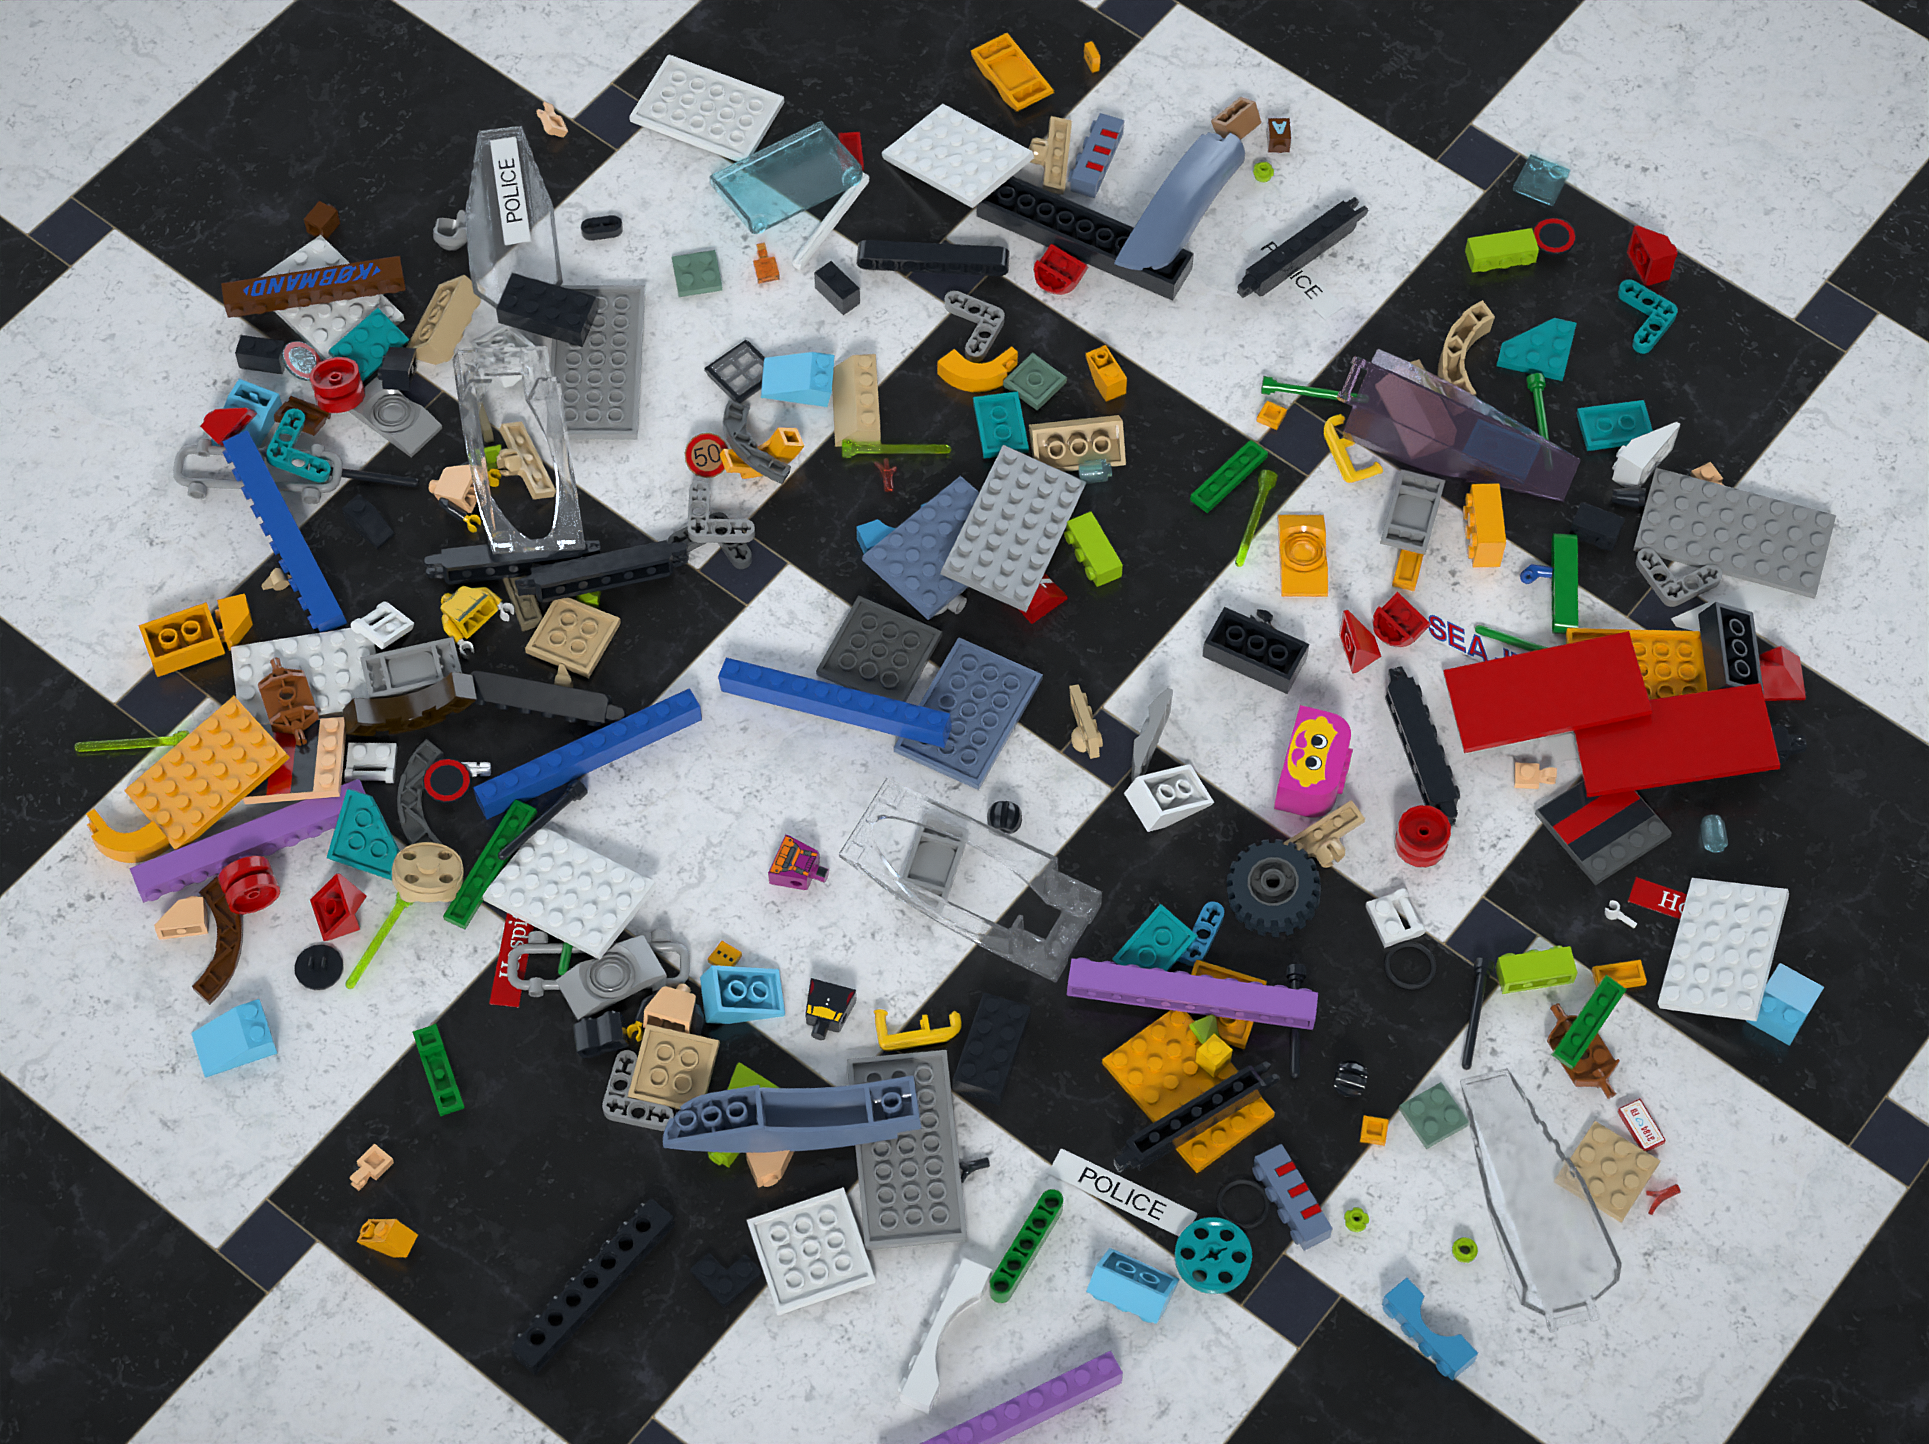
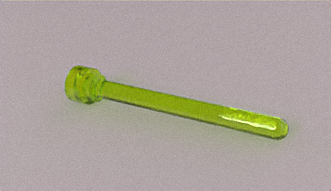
M842 440V458H851V456H856V453L948 454L951 451L949 445L856 444V442H851V440Z
M1262 470L1258 478L1260 489L1235 560L1237 567L1244 565L1268 491L1276 485L1278 476L1272 471Z
M188 730L178 731L173 736L78 742L75 744L74 749L78 752L159 746L175 747L190 733Z
M399 892L396 894L395 906L345 983L347 989L355 987L404 908L413 905L414 902L403 901L400 898Z

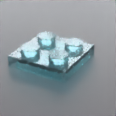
M1530 154L1513 186V191L1553 206L1571 170Z

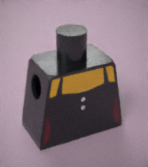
M811 978L805 1016L806 1024L814 1026L811 1033L814 1039L825 1040L828 1030L836 1033L841 1031L856 1004L857 996L855 989Z

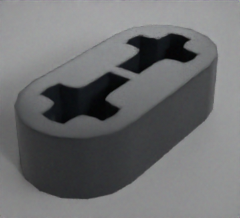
M615 215L588 218L581 223V234L584 239L589 241L615 238L623 232L622 220Z

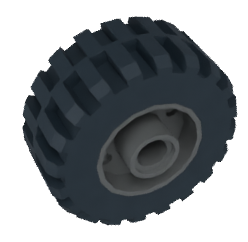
M1269 839L1262 840V845L1256 846L1253 843L1248 846L1249 851L1247 853L1241 851L1237 855L1238 861H1233L1230 866L1231 873L1227 876V892L1230 907L1235 912L1237 920L1240 923L1244 922L1245 928L1250 931L1256 929L1258 935L1265 936L1266 932L1272 933V937H1279L1280 932H1286V935L1293 934L1295 927L1301 930L1306 926L1305 921L1307 919L1312 920L1315 915V909H1318L1320 904L1321 885L1316 864L1313 859L1308 858V853L1304 849L1297 850V845L1292 842L1284 845L1283 840L1276 839L1275 843H1269Z

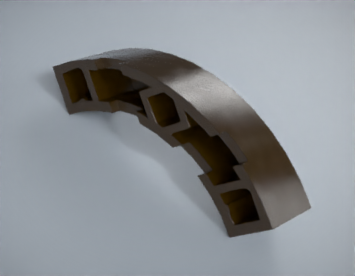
M451 672L441 681L430 687L399 697L384 699L353 698L342 709L346 734L374 736L377 731H388L389 735L422 729L446 720L445 715L453 711L454 713H460L477 699L472 675L462 674L461 672Z

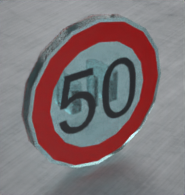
M301 341L289 342L281 352L285 368L290 374L304 381H310L312 369L322 362L317 351Z

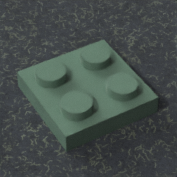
M715 250L671 257L679 297L722 291Z
M1032 353L1003 380V386L1011 392H1018L1019 398L1038 410L1067 382V377Z
M1442 1082L1399 1105L1400 1112L1426 1149L1469 1125V1121Z

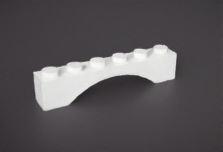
M965 1258L962 1259L960 1265L956 1264L950 1277V1279H953L950 1288H944L940 1301L943 1303L939 1310H934L930 1319L932 1327L929 1333L924 1332L920 1340L919 1346L922 1347L918 1356L914 1354L909 1365L911 1372L908 1379L903 1378L900 1383L898 1392L901 1393V1403L930 1414L940 1392V1382L936 1371V1356L941 1338L948 1326L960 1313L982 1300L991 1280L992 1269Z

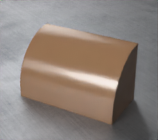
M1243 97L1238 98L1211 120L1215 132L1222 138H1226L1229 133H1232L1240 140L1262 123L1256 102Z

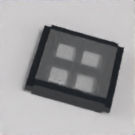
M744 340L705 367L704 371L734 402L741 404L761 390L765 357L749 341Z

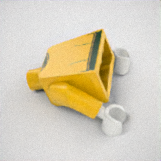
M463 586L453 595L450 593L444 594L441 599L442 605L440 609L443 612L441 619L444 631L450 638L453 637L454 643L459 645L461 656L467 659V655L463 650L470 648L474 653V648L471 642L463 640L464 637L468 639L498 609L500 610V617L504 621H509V615L505 611H509L514 615V606L510 603L503 604L501 602L502 599L486 587L469 588Z

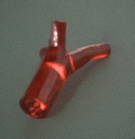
M887 458L884 459V466L875 462L874 465L879 468L883 475L885 491H893L892 476L897 467L893 466L890 469Z
M1675 1184L1660 1191H1646L1647 1196L1655 1198L1648 1214L1653 1215L1655 1209L1663 1201L1680 1194L1679 1186Z

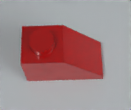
M248 408L215 409L204 417V422L200 427L217 444L224 446L223 441L238 435L257 413Z

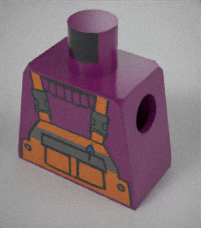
M785 834L768 872L769 884L808 890L812 879L825 883L830 869L819 866L820 855L817 850Z

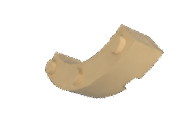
M1483 300L1467 309L1462 314V317L1453 324L1439 359V389L1452 417L1470 409L1476 395L1465 371L1464 360L1466 352L1471 345L1480 337L1490 332L1495 318Z

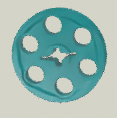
M1210 1217L1197 1220L1187 1226L1177 1240L1175 1248L1177 1271L1181 1278L1197 1291L1207 1294H1222L1231 1291L1244 1281L1251 1266L1252 1250L1247 1236L1238 1226L1225 1219ZM1198 1228H1203L1208 1232V1237L1200 1240L1195 1237L1194 1231ZM1229 1230L1233 1233L1234 1238L1231 1241H1223L1220 1238V1232ZM1184 1248H1190L1194 1251L1195 1256L1191 1260H1186L1182 1258L1180 1252ZM1209 1251H1212L1214 1254L1220 1253L1216 1261L1213 1258H1207ZM1235 1252H1242L1246 1256V1260L1243 1263H1236L1231 1255ZM1196 1270H1202L1206 1273L1207 1279L1198 1282L1193 1278L1192 1274ZM1221 1272H1228L1232 1275L1233 1280L1225 1284L1220 1282L1218 1275Z

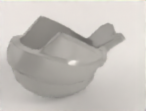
M459 210L456 220L438 218L433 229L434 240L445 250L459 249L469 240L470 227L468 222L473 216L470 214L466 215L463 210Z

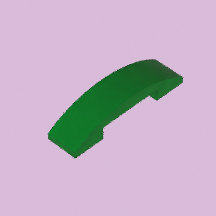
M433 1024L412 1031L440 1116L464 1109L437 1025Z

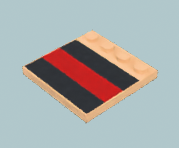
M344 717L316 720L303 731L307 742L303 745L300 738L301 746L297 745L294 734L272 732L270 723L260 724L290 758L244 797V804L340 797L346 740Z

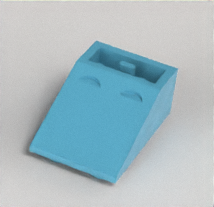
M239 379L228 395L223 409L248 408L257 413L240 433L248 430L256 447L259 448L274 425V414L282 406V402L278 393ZM211 439L212 446H222Z

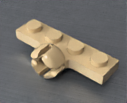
M1053 116L1049 120L1047 139L1033 138L1031 141L1032 144H1030L1029 150L1033 151L1034 159L1030 163L1042 165L1044 168L1042 189L1063 195L1066 184L1072 120Z
M523 423L501 424L499 430L508 449L500 450L497 457V468L500 469V474L504 476H521L533 499L554 497L556 490Z
M1079 684L1069 686L1071 707L1078 725L1071 734L1073 747L1079 752L1084 753L1088 751L1090 759L1100 757L1099 747H1103L1102 737L1097 729L1096 720L1093 719L1091 706H1088L1086 693L1081 692Z
M1351 800L1283 844L1288 845L1289 842L1296 844L1297 850L1304 849L1308 853V858L1315 857L1322 867L1328 868L1334 865L1331 862L1332 860L1338 863L1345 856V848L1339 839L1363 824L1365 818Z

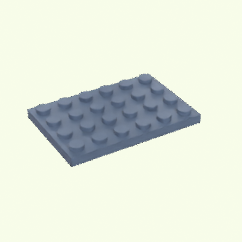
M961 476L865 553L862 559L928 620L968 587L940 574L979 495V492Z
M958 638L918 705L950 713L952 729L945 748L900 737L894 746V752L979 790L1041 683L1043 674Z

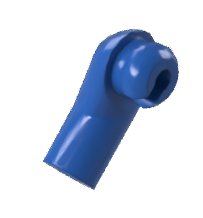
M1531 564L1521 572L1520 579L1523 583L1530 584L1539 577L1551 578L1553 567Z

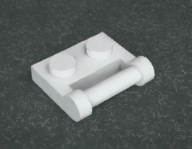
M385 601L377 605V609L365 617L357 618L351 622V628L356 634H363L381 649H384L411 631L414 626L413 621ZM380 617H385V618H383L382 620H380V621H378L377 623H375L374 625H372V626L369 625V624L373 623L374 621H376L377 619H379Z
M349 743L345 783L357 779L394 783L397 744ZM355 768L386 769V771H355Z
M1405 888L1397 890L1393 894L1366 902L1367 911L1384 948L1419 937L1426 932L1423 924H1420L1408 899L1409 893ZM1400 903L1410 924V929L1405 930L1393 904Z

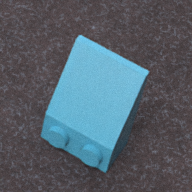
M807 352L764 358L761 398L828 407L832 393L834 355Z
M1780 963L1766 984L1757 1021L1746 1020V1022L1790 1046L1824 987Z
M712 965L700 977L706 1023L731 1024L783 1017L785 1015L779 969Z
M260 999L236 1006L191 1033L205 1078L278 1054Z

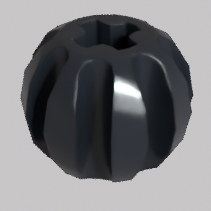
M998 801L991 805L987 813V824L992 831L1008 835L1015 833L1020 828L1022 811L1018 805L1009 801Z
M1342 1061L1335 1071L1333 1079L1334 1089L1345 1097L1359 1096L1364 1091L1367 1082V1069L1357 1061Z

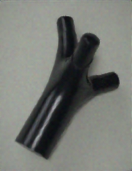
M986 1157L968 1162L961 1161L959 1163L960 1169L963 1170L961 1183H964L967 1176L972 1172L990 1167L989 1159Z

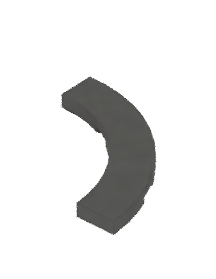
M729 400L723 415L722 426L730 447L751 468L767 478L783 484L790 473L791 466L757 448V443L746 430V418L750 408Z
M428 739L410 757L398 787L397 805L399 819L404 835L410 845L422 842L442 844L430 830L423 814V777L425 771L432 763L444 757V753Z

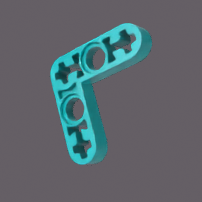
M1624 280L1621 282L1618 290L1619 298L1650 316L1635 334L1632 343L1636 352L1645 354L1651 351L1674 322L1677 315V307L1672 302L1636 281ZM1648 298L1651 299L1654 304L1645 305L1642 302V300ZM1657 324L1661 329L1654 331L1650 329L1649 325ZM1646 335H1647V336H1648L1647 343L1644 342L1643 344H1641L1640 342H1642V341L1646 338Z
M290 409L284 414L267 448V462L274 467L314 482H325L330 477V464L323 459L293 449L304 428L305 415L299 409ZM297 418L298 420L294 422L293 428L290 427L291 420ZM282 434H289L292 437V439L289 441H283L279 438V436ZM278 447H280L281 455L273 457L277 453ZM295 459H300L305 464L297 467L292 462ZM320 468L324 470V471H321V473H317V472H316V471H319Z

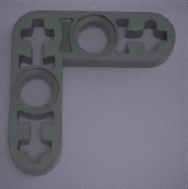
M722 512L710 514V519H729ZM696 523V524H697V529H696V530H701V525H700V523ZM688 526L673 533L668 538V544L685 542L688 545L686 553L706 544L693 542L688 535ZM719 527L715 530L719 535H723L728 531L725 527ZM718 543L735 568L745 569L751 565L752 553L746 543H733L731 545ZM737 549L739 550L740 555L742 557H745L744 560L737 557Z

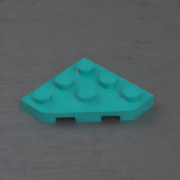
M1553 318L1503 342L1497 366L1529 374L1540 373L1546 378L1563 381L1576 323Z
M347 789L326 858L392 880V866L396 855L400 852L373 796Z

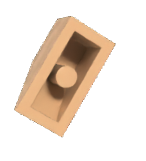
M189 896L186 899L178 900L155 924V931L159 940L208 934V913L204 898Z
M794 1151L746 1153L747 1162L757 1186L761 1187L764 1185L769 1187L776 1184L779 1179H782Z

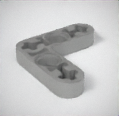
M950 291L944 298L945 309L954 315L978 324L965 346V356L970 362H980L985 358L1004 325V312L999 307L959 291ZM971 307H978L980 312L973 314L968 310ZM987 331L991 336L982 338L979 336V333ZM977 343H978V344H979V351H976L975 354H974V353H971V351H975V350H976V348H977Z
M697 480L690 485L688 535L693 542L746 543L753 540L755 537V527L752 521L747 519H710V487L708 483ZM699 489L703 490L702 500H698L697 497ZM696 508L705 509L702 515H695L693 513V510ZM696 523L701 525V531L698 534L696 533ZM719 527H725L728 531L723 535H719L715 530ZM743 528H747L745 534L742 533Z
M1650 548L1641 549L1636 557L1635 564L1661 601L1670 607L1678 606L1717 587L1722 578V571L1718 566L1706 565L1676 580L1654 550ZM1643 557L1645 559H1651L1650 563L1647 560L1643 561ZM1656 573L1663 574L1666 580L1657 581L1653 575ZM1707 574H1709L1710 576L1715 575V579H1713L1712 577L1706 578ZM1694 582L1698 588L1691 590L1686 587L1685 583ZM1669 592H1670L1671 594L1677 593L1676 598H1675L1673 595L1668 596V593H1669Z
M621 1051L615 1059L603 1100L602 1108L605 1117L616 1122L665 1131L669 1119L674 1117L672 1109L665 1105L628 1098L638 1058L633 1051ZM627 1059H631L632 1064H628L626 1070L627 1074L623 1073V1062H626ZM618 1080H624L628 1083L627 1087L622 1091L614 1088V1084ZM614 1103L618 1104L619 1109L611 1112L610 1107H613ZM628 1105V1107H627V1115L625 1116V1115H624V1110H626V1107H625V1106ZM635 1108H643L645 1110V1115L642 1118H634L631 1113ZM650 1110H652L653 1116H651V1121H649ZM662 1114H666L667 1119H664L663 1122H659L658 1117H661Z

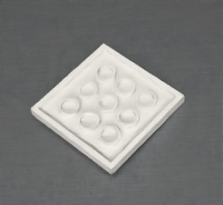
M844 1187L747 1220L778 1315L876 1283Z

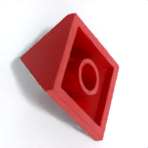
M1344 610L1339 636L1351 672L1354 674L1382 656L1375 636L1349 610Z
M1783 646L1759 655L1765 701L1806 699L1799 656Z
M338 873L310 899L323 941H330L360 930L355 913L367 895Z

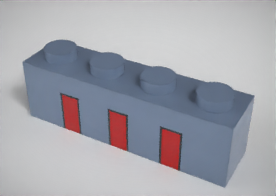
M1102 113L1099 114L1097 121L1093 120L1090 127L1091 134L1089 137H1085L1083 143L1084 150L1077 155L1075 170L1071 169L1068 182H1071V192L1095 199L1124 134L1125 120Z
M1280 1144L1256 1156L1252 1168L1256 1179L1258 1181L1262 1180L1265 1185V1193L1268 1199L1277 1205L1281 1221L1284 1224L1287 1223L1292 1230L1290 1234L1295 1244H1300L1305 1251L1329 1239L1333 1228L1283 1145Z

